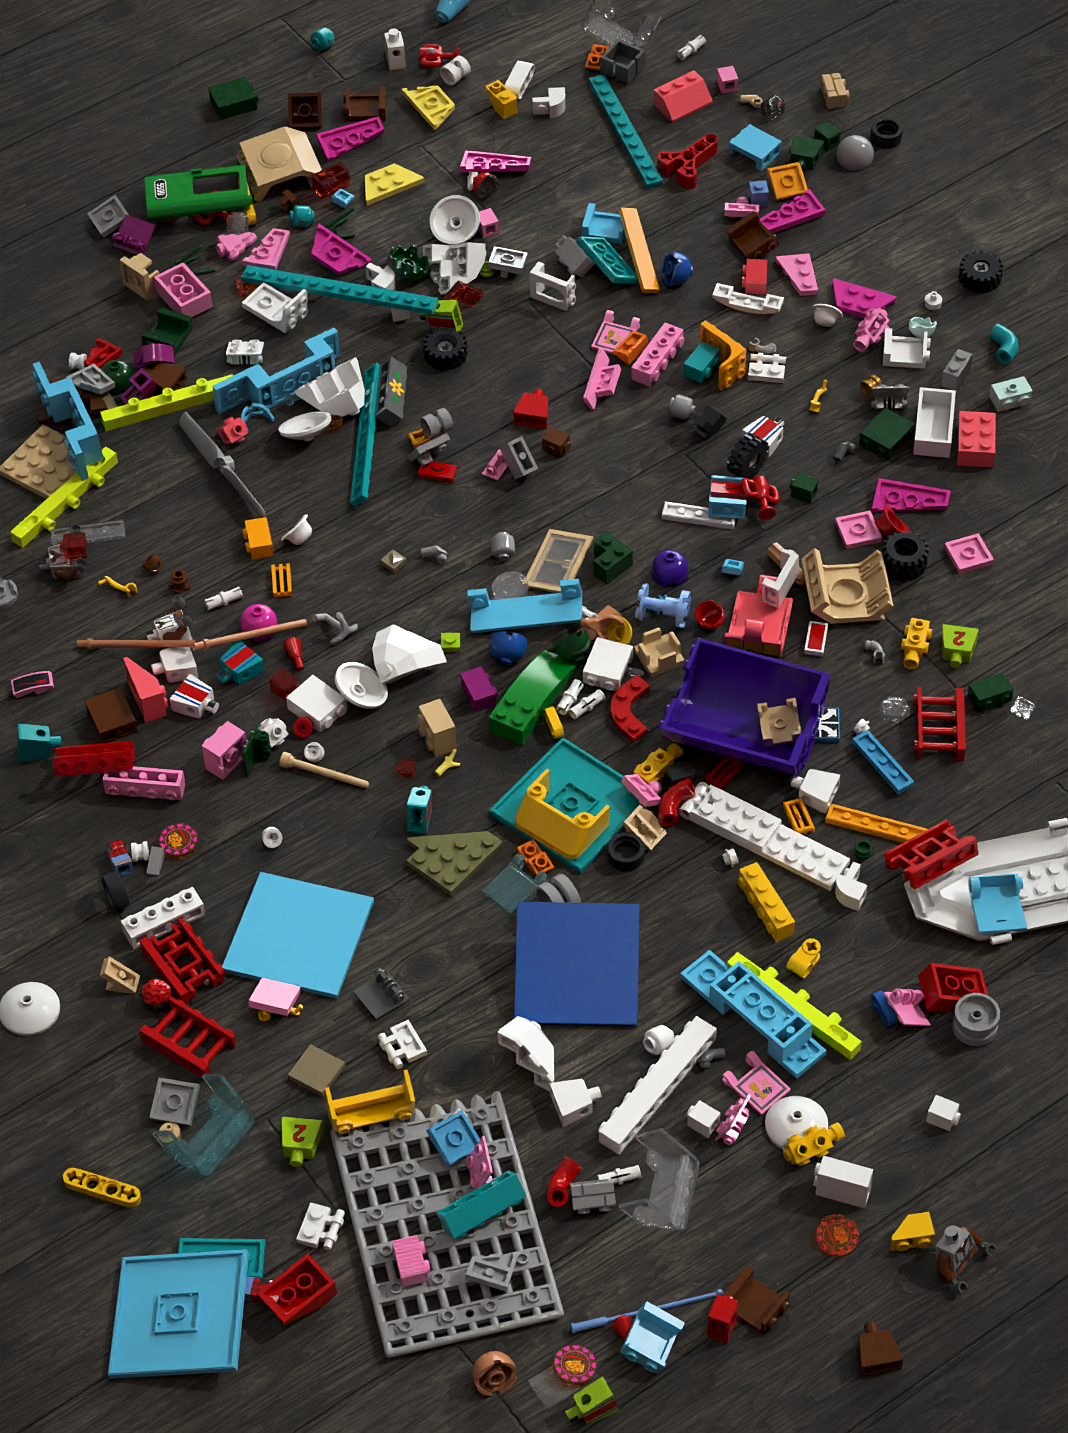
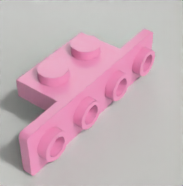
M603 348L598 350L583 396L584 402L590 410L595 409L598 397L614 394L621 372L618 364L608 366L610 360Z

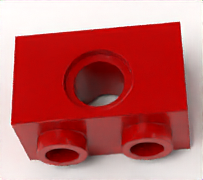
M717 1294L708 1316L707 1337L728 1344L737 1323L738 1301L731 1296Z

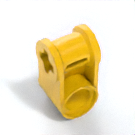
M816 939L804 941L797 952L791 956L786 968L803 979L806 978L820 959L821 945Z

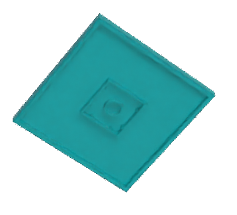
M562 737L489 810V814L529 841L533 840L534 838L515 826V816L528 787L546 769L550 770V790L543 801L573 819L582 812L596 816L606 805H609V826L575 860L567 859L535 840L541 849L581 874L607 848L609 840L625 829L623 825L624 820L639 805H643L639 803L638 799L621 782L624 777L623 775Z

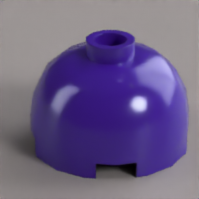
M675 550L660 552L652 562L651 572L653 580L664 587H667V584H676V586L682 584L688 577L686 558Z

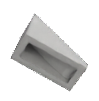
M151 847L147 875L159 876L165 858L164 848Z

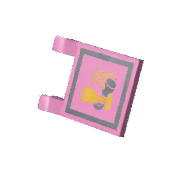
M607 310L591 349L599 350L603 348L606 353L613 354L616 347L632 331H637L640 328V319L634 317L630 328L612 323L614 312Z
M750 1051L746 1055L745 1061L754 1068L739 1081L731 1071H726L723 1074L722 1081L725 1085L735 1090L742 1098L750 1094L751 1096L747 1103L762 1116L775 1102L789 1093L791 1089L759 1059L754 1051Z

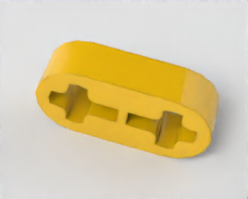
M549 707L544 709V717L553 739L556 740L564 737L563 727L555 708Z

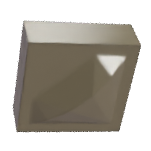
M392 549L380 562L381 565L395 573L407 563V559Z

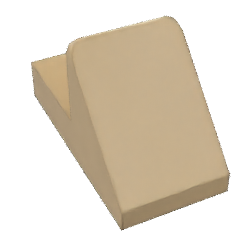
M110 956L103 961L100 976L108 981L106 990L136 993L140 978L139 974Z

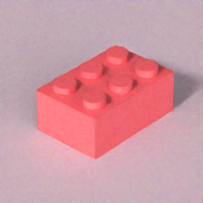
M959 412L957 436L958 466L993 468L996 413Z

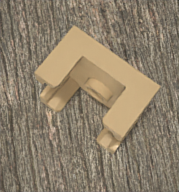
M796 698L786 699L787 705L768 708L767 703L757 704L764 748L796 743L799 733H801Z

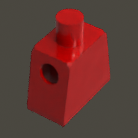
M535 389L533 394L524 393L513 412L514 424L547 430L549 397L544 396V392L540 389Z

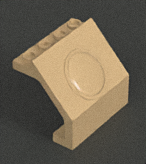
M282 127L240 142L242 149L239 151L237 159L240 165H245L247 182L256 201L261 202L271 186L298 176H306L310 186L316 188L324 177L305 132Z
M815 548L801 558L811 612L830 624L885 620L884 613L893 607V601L883 555L880 551L876 550L857 564L823 565L820 551Z

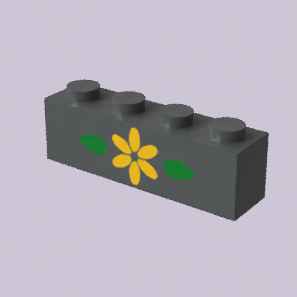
M393 357L388 358L380 365L375 418L390 427L399 423L403 418L407 366Z

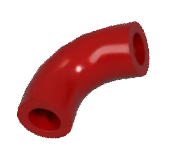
M689 778L674 784L663 794L658 809L659 823L662 826L670 827L677 824L679 806L685 800L696 796L695 787Z
M566 1156L553 1173L547 1186V1199L555 1207L563 1206L567 1202L570 1183H573L582 1170L581 1166Z

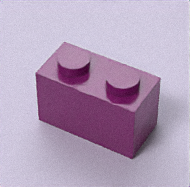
M482 666L460 673L461 686L474 712L496 706L497 690L495 686H491L490 676L484 672Z

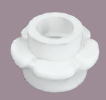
M861 719L853 729L857 734L856 736L870 729L868 726L869 721L866 722L864 719Z
M725 849V854H722L723 860L726 865L730 864L733 868V865L738 864L735 850Z

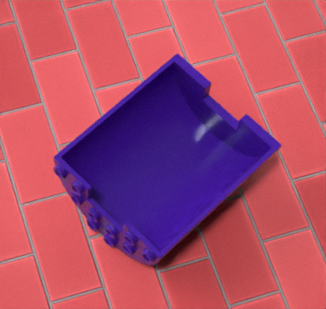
M698 638L696 644H692L690 648L689 660H685L683 670H685L684 684L678 688V698H673L671 704L666 706L665 719L659 723L658 731H661L662 738L799 776L802 768L804 769L815 743L819 730V718H822L825 709L824 703L829 690L831 674ZM796 698L801 733H799L796 743L764 748L757 704L767 703V707L770 708L787 705L786 699Z

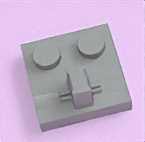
M116 195L87 213L103 238L121 227L125 214L129 215Z
M494 246L488 261V268L501 270L500 277L507 278L509 272L522 274L528 253Z
M446 433L415 448L408 456L410 462L418 460L422 466L431 463L433 459L430 453L435 455L441 452L447 446L446 443L450 440V437Z
M159 1077L149 1118L156 1121L191 1126L200 1085Z

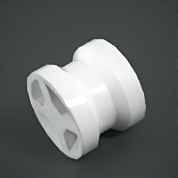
M71 353L69 369L82 370L86 368L85 361L87 355Z
M144 841L142 844L131 843L133 862H138V860L149 861L148 842Z

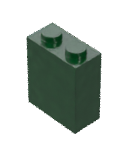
M246 77L208 87L209 99L220 120L257 110L259 98L257 93L253 92V86L251 82L248 83Z

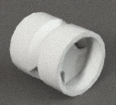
M462 56L455 57L450 63H447L440 69L443 81L450 86L455 85L471 72L468 61Z

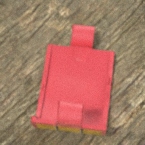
M759 575L757 593L738 591L729 633H725L724 642L726 646L744 651L749 649L754 653L781 657L793 598L785 597L779 608L763 602V580L768 578L776 582L778 577Z

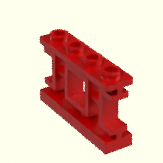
M946 819L885 852L886 868L892 871L899 867L904 868L905 880L910 882V886L913 889H917L979 855L977 839L972 835L970 837L967 835L961 839L956 838L955 826H951L950 821ZM931 850L936 851L934 854L928 857L924 855L925 853Z
M180 918L178 919V924L175 925L174 923L171 925L173 934L163 940L158 941L152 935L150 940L144 937L139 941L142 953L159 976L170 986L174 996L187 1005L190 1003L189 998L192 997L194 999L197 997L194 988L204 983L207 979H209L214 987L217 985V982L223 984L225 971L221 964H216L210 950L206 951L202 939L193 934L192 926ZM183 934L184 937L187 939V942L181 944L180 946H177L176 943L183 940ZM169 947L171 951L165 953L163 959L159 953ZM188 952L194 961L179 969L173 960ZM204 962L209 969L198 974L197 970L204 967ZM190 975L191 979L185 982L184 987L180 980Z

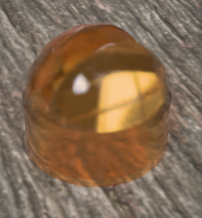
M332 415L329 426L333 430L334 428L339 430L343 425V417Z

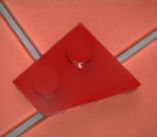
M97 338V345L91 349L85 365L88 367L95 364L101 369L106 362L119 358L123 354L122 349Z

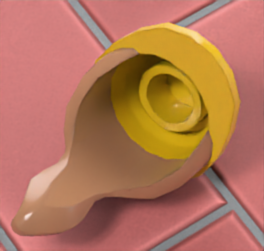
M607 615L601 619L593 617L580 619L583 627L588 630H594L598 638L626 645L631 640L632 627L622 616Z

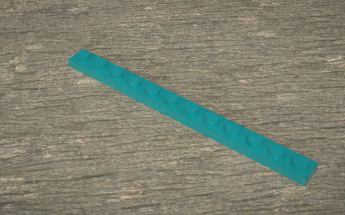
M247 265L241 276L242 282L261 285L264 282L275 288L298 292L304 289L309 294L433 315L439 304L438 298L250 265Z

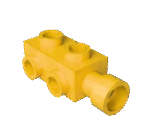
M911 618L910 625L905 627L904 636L907 637L902 639L901 650H904L903 665L907 669H916L919 664V658H923V654L928 653L929 643H926V641L931 640L932 629H929L930 621Z
M672 743L667 747L666 752L659 748L652 752L642 764L636 766L634 774H638L646 784H649L651 781H657L661 784L665 767L674 764V759L677 760L681 757L683 750L676 743Z
M838 1122L830 1125L827 1130L825 1127L818 1128L817 1125L806 1129L807 1134L801 1137L799 1134L787 1138L788 1143L784 1144L785 1150H783V1155L787 1162L791 1161V1164H798V1166L810 1162V1157L816 1155L818 1158L829 1153L827 1149L834 1147L832 1141H839L845 1138L844 1130ZM819 1137H820L821 1142H822L821 1145L818 1144V1138H819ZM800 1146L805 1150L803 1154L799 1151Z

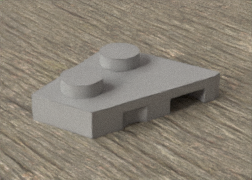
M95 364L66 377L71 378L74 386L97 394H103L115 388V382Z
M512 1252V1255L499 1256V1254L472 1256L465 1279L507 1292L519 1252Z

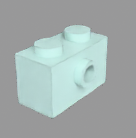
M1023 376L992 384L990 399L999 412L1030 404L1033 391Z

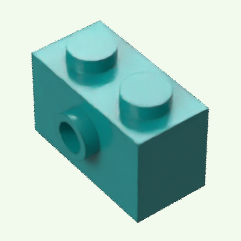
M701 342L685 361L683 376L702 384L706 378L710 377L712 370L720 364V349Z

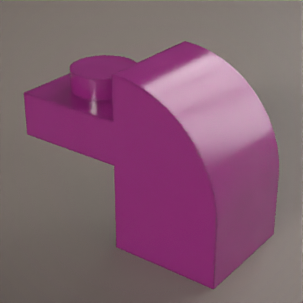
M149 344L141 346V350L133 352L134 368L136 370L156 366L159 362L175 363L173 346Z
M141 368L129 379L132 386L120 398L125 404H128L131 398H137L139 401L151 398L155 393L157 384Z

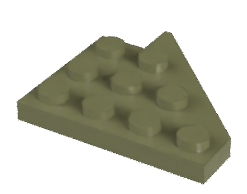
M488 831L409 837L407 844L417 851L406 860L407 866L452 896L503 847V841Z

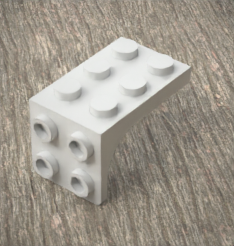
M263 282L242 302V307L282 332L287 333L295 327L301 318L303 319L307 315V291L303 289L296 297L291 299Z

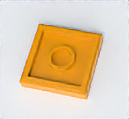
M800 162L767 169V175L776 201L794 198L798 195L802 196L808 190Z

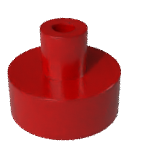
M307 717L298 718L293 726L294 733L302 738L308 737L313 731L312 721Z

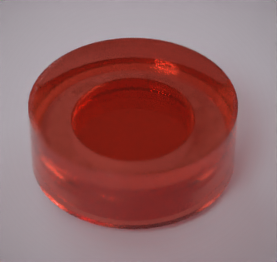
M410 758L401 759L397 763L398 774L405 778L413 776L416 773L415 761Z

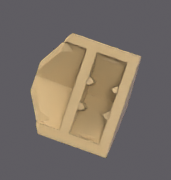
M641 805L623 822L626 832L639 836L644 842L645 849L651 851L667 834L666 830L659 823V819Z

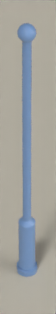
M717 1289L714 1293H709L656 1307L662 1310L678 1305H683L703 1299L716 1297L717 1294L723 1296L724 1291L722 1289ZM638 1311L630 1312V1313H626V1314H622V1315H626V1317H628V1316L633 1317V1316H636V1315H637V1312H638ZM621 1315L610 1318L604 1316L575 1324L570 1323L572 1334L605 1326L608 1322L614 1321Z

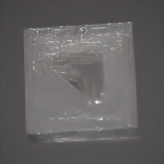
M1018 696L1010 711L1028 720L1035 703Z

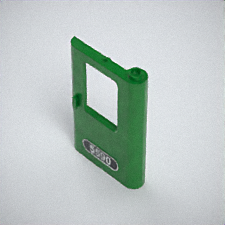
M245 165L205 170L199 168L191 169L189 172L145 177L146 206L149 221L249 209L250 205H253L252 194L248 195ZM239 175L240 189L204 194L193 193L192 181L195 179Z

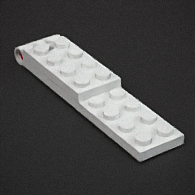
M704 782L697 784L695 787L696 796L685 800L678 810L682 818L690 820L829 891L836 884L837 874L842 875L850 864V858L782 825L781 819Z

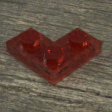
M458 280L441 300H457L458 306L463 302L474 307L484 294L482 290Z

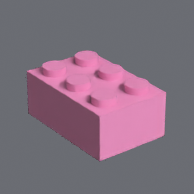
M184 263L154 276L156 292L174 312L193 317L212 307L211 292Z

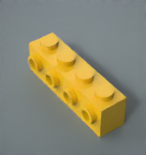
M756 862L739 869V878L737 879L739 887L745 892L748 901L755 908L758 917L764 922L769 934L772 935L776 942L793 936L795 921L759 864Z

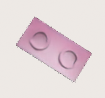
M500 448L482 472V475L497 481L508 467Z

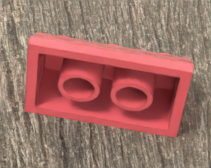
M694 70L654 89V105L672 123L713 104L704 79Z

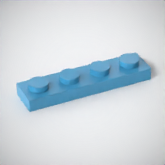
M869 730L852 738V744L898 795L914 787L912 778Z

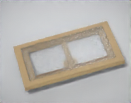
M549 529L522 586L562 593L560 580L575 579L593 541V536Z

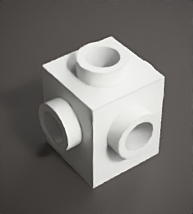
M268 718L261 723L260 730L266 731L269 734L271 747L278 746L285 741L284 738L288 735L283 721L279 720V718Z

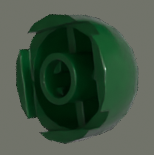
M116 359L108 361L102 366L101 370L115 382V388L108 391L110 394H119L120 391H126L132 386L129 379L134 375V372L127 362Z
M584 629L552 644L560 658L564 660L573 659L575 663L584 659V654L590 649L591 641L587 629Z

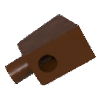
M159 362L153 370L144 368L157 384L154 393L157 396L163 394L162 391L165 388H171L173 391L179 390L187 381L186 368Z
M876 1322L866 1323L864 1325L865 1333L860 1334L858 1339L861 1377L902 1370L903 1357L890 1330L879 1331Z

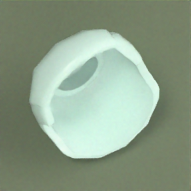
M914 317L909 321V330L917 338H923L924 331L928 332V338L934 333L937 322L931 323L929 317L926 319Z

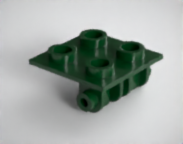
M257 724L255 730L251 731L249 742L242 749V756L244 757L243 768H245L246 777L249 776L257 758L268 760L272 755L269 734L266 731L260 730V724Z

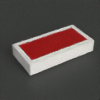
M809 622L804 654L823 656L828 623Z

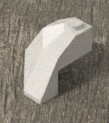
M467 242L455 245H423V256H427L428 262H432L430 276L433 282L439 285L438 290L440 294L454 293L477 277L485 262V244Z
M357 358L348 360L336 366L331 372H326L315 378V380L300 386L295 391L296 395L321 412L338 416L348 414L353 416L359 413V409L364 405L365 389Z
M391 625L378 631L372 650L374 665L381 683L390 684L421 669L431 670L447 663L440 644L406 631L401 627Z
M517 1016L498 1031V1044L516 1052V1064L534 1072V1084L550 1092V1083H554V1047L537 1022Z

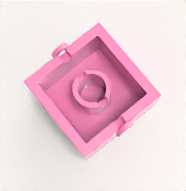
M227 721L210 738H207L202 745L205 769L222 780L227 777L244 760L242 749L248 744L245 732Z

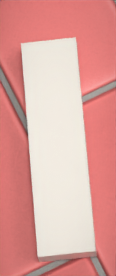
M665 502L662 512V519L732 530H734L736 518L708 516L709 508L672 502Z

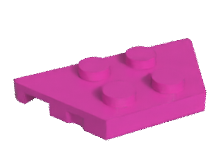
M318 224L311 258L338 276L365 267L372 262L370 257L321 224Z
M833 278L832 286L834 288V299L836 300L835 305L843 313L865 319L866 313L870 309L880 307V309L885 310V306L896 302V296Z

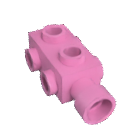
M880 307L877 309L872 308L866 313V318L859 323V328L855 332L857 338L853 346L856 350L864 352L869 344H876L881 340L879 335L885 332V328H889L887 324L890 321L885 310L880 309Z

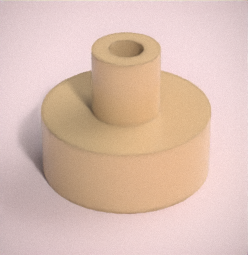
M168 1122L160 1127L159 1134L163 1143L172 1145L180 1140L181 1132L176 1123Z

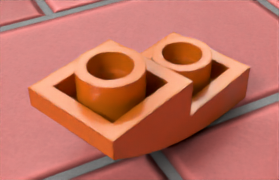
M593 44L585 68L600 71V57L609 49V46Z
M534 839L517 847V853L536 877L554 869L545 851H541Z

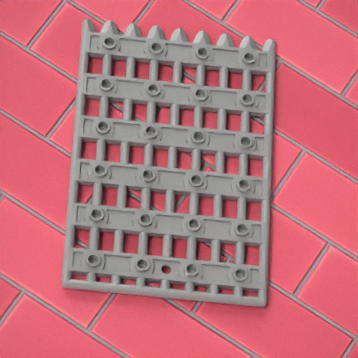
M499 1091L493 1092L491 1104H486L482 1097L475 1095L471 1100L470 1109H466L461 1101L455 1099L451 1104V1111L448 1114L445 1113L440 1105L434 1104L430 1111V1118H425L420 1110L415 1109L408 1123L400 1120V1118L390 1120L389 1127L385 1128L381 1122L369 1125L368 1132H364L361 1127L350 1129L346 1137L333 1131V1129L330 1130L387 1358L550 1321L564 1316L502 1095ZM457 1109H461L467 1114L474 1130L481 1129L482 1135L485 1136L494 1178L502 1174L499 1163L511 1160L526 1197L523 1198L525 1210L513 1213L512 1207L509 1206L504 1209L505 1215L490 1217L485 1220L482 1226L473 1227L467 1231L465 1236L454 1239L446 1235L443 1226L441 1230L430 1232L426 1218L436 1216V1212L474 1191L471 1184L461 1185L458 1174L460 1171L469 1170L466 1166L467 1157L447 1167L439 1153L431 1155L428 1144L431 1138L426 1130L452 1116ZM501 1125L505 1138L493 1141L489 1127ZM420 1143L423 1157L410 1159L407 1146ZM399 1148L402 1162L390 1164L387 1150ZM378 1152L382 1166L369 1169L366 1155ZM358 1157L361 1171L349 1173L346 1160ZM450 1174L453 1188L441 1191L437 1177ZM429 1179L433 1193L420 1195L417 1181ZM409 1184L412 1197L399 1200L396 1186ZM388 1188L391 1202L379 1205L375 1191ZM367 1193L370 1207L358 1210L355 1195ZM418 1220L421 1230L418 1239L419 1242H424L426 1254H423V1257H428L431 1273H427V1282L402 1287L401 1279L397 1278L394 1264L397 1263L392 1241L388 1242L384 1227L397 1225L400 1238L402 1239L409 1237L406 1222ZM376 1229L380 1244L367 1246L364 1232ZM532 1232L536 1247L524 1250L520 1235ZM511 1237L515 1252H519L512 1276L522 1274L526 1289L513 1292L510 1282L507 1292L504 1291L505 1294L492 1297L489 1286L465 1279L470 1262L461 1264L457 1250L470 1247L472 1256H480L478 1245L490 1242L494 1254H499V1256L512 1255V1253L502 1254L499 1240ZM449 1252L452 1266L440 1269L436 1254ZM386 1266L389 1281L376 1284L373 1269ZM543 1269L547 1284L534 1287L530 1272ZM480 1284L483 1299L471 1302L467 1287ZM459 1289L462 1304L450 1307L446 1292ZM437 1294L441 1309L428 1312L425 1297ZM416 1299L420 1314L407 1317L404 1302ZM395 1304L399 1319L386 1322L382 1307ZM554 1307L553 1311L541 1313L543 1309ZM473 1312L474 1315L472 1317H467L466 1313ZM533 1313L532 1316L520 1318L521 1314ZM512 1318L511 1321L499 1323L500 1319ZM490 1322L491 1324L490 1326L478 1328L477 1326L479 1324ZM469 1327V1331L456 1332L458 1329ZM448 1333L447 1336L435 1338L436 1334ZM426 1337L427 1339L426 1341L414 1343L413 1341L415 1339ZM405 1342V1346L392 1348L394 1344Z

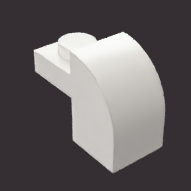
M565 87L548 88V97L533 98V115L550 114V118H555L565 111Z
M372 263L366 266V278L371 281L372 287L395 291V273L388 265L384 269Z
M853 862L850 869L846 868L843 875L837 874L835 895L842 905L859 911L866 898L867 885L857 881L860 874V864Z

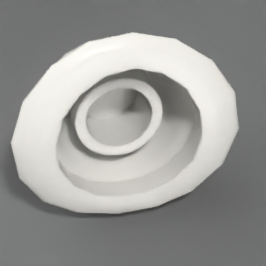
M815 304L812 306L815 309L814 320L820 326L831 327L837 318L843 317L842 312L834 306L827 304Z
M308 515L302 516L295 527L281 538V541L287 539L295 545L303 544L312 534V528L306 521Z

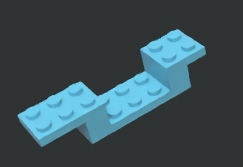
M332 328L305 341L306 359L272 376H268L262 367L257 364L213 385L215 410L218 414H221L248 400L252 403L263 404L267 408H271L296 396L295 391L300 386L335 369V358L340 356L338 331Z
M40 362L34 363L32 376L34 381L37 382L35 388L38 395L41 394L40 398L43 406L47 405L45 408L48 417L52 416L55 423L73 417L74 422L78 421L77 428L65 431L66 439L64 443L66 449L69 450L67 456L70 463L74 462L72 465L75 474H79L82 480L88 479L86 465L104 460L98 433L71 378L69 377L50 384Z
M708 950L680 973L681 979L723 1015L732 1008L767 1038V1053L796 1079L826 1055V1049L811 1037L813 1024L740 961L730 968L712 951Z

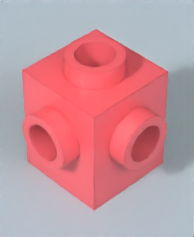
M230 417L223 421V426L216 429L225 445L232 444L233 442L237 444L245 439L244 435L249 433L246 429V423L240 417L234 419Z

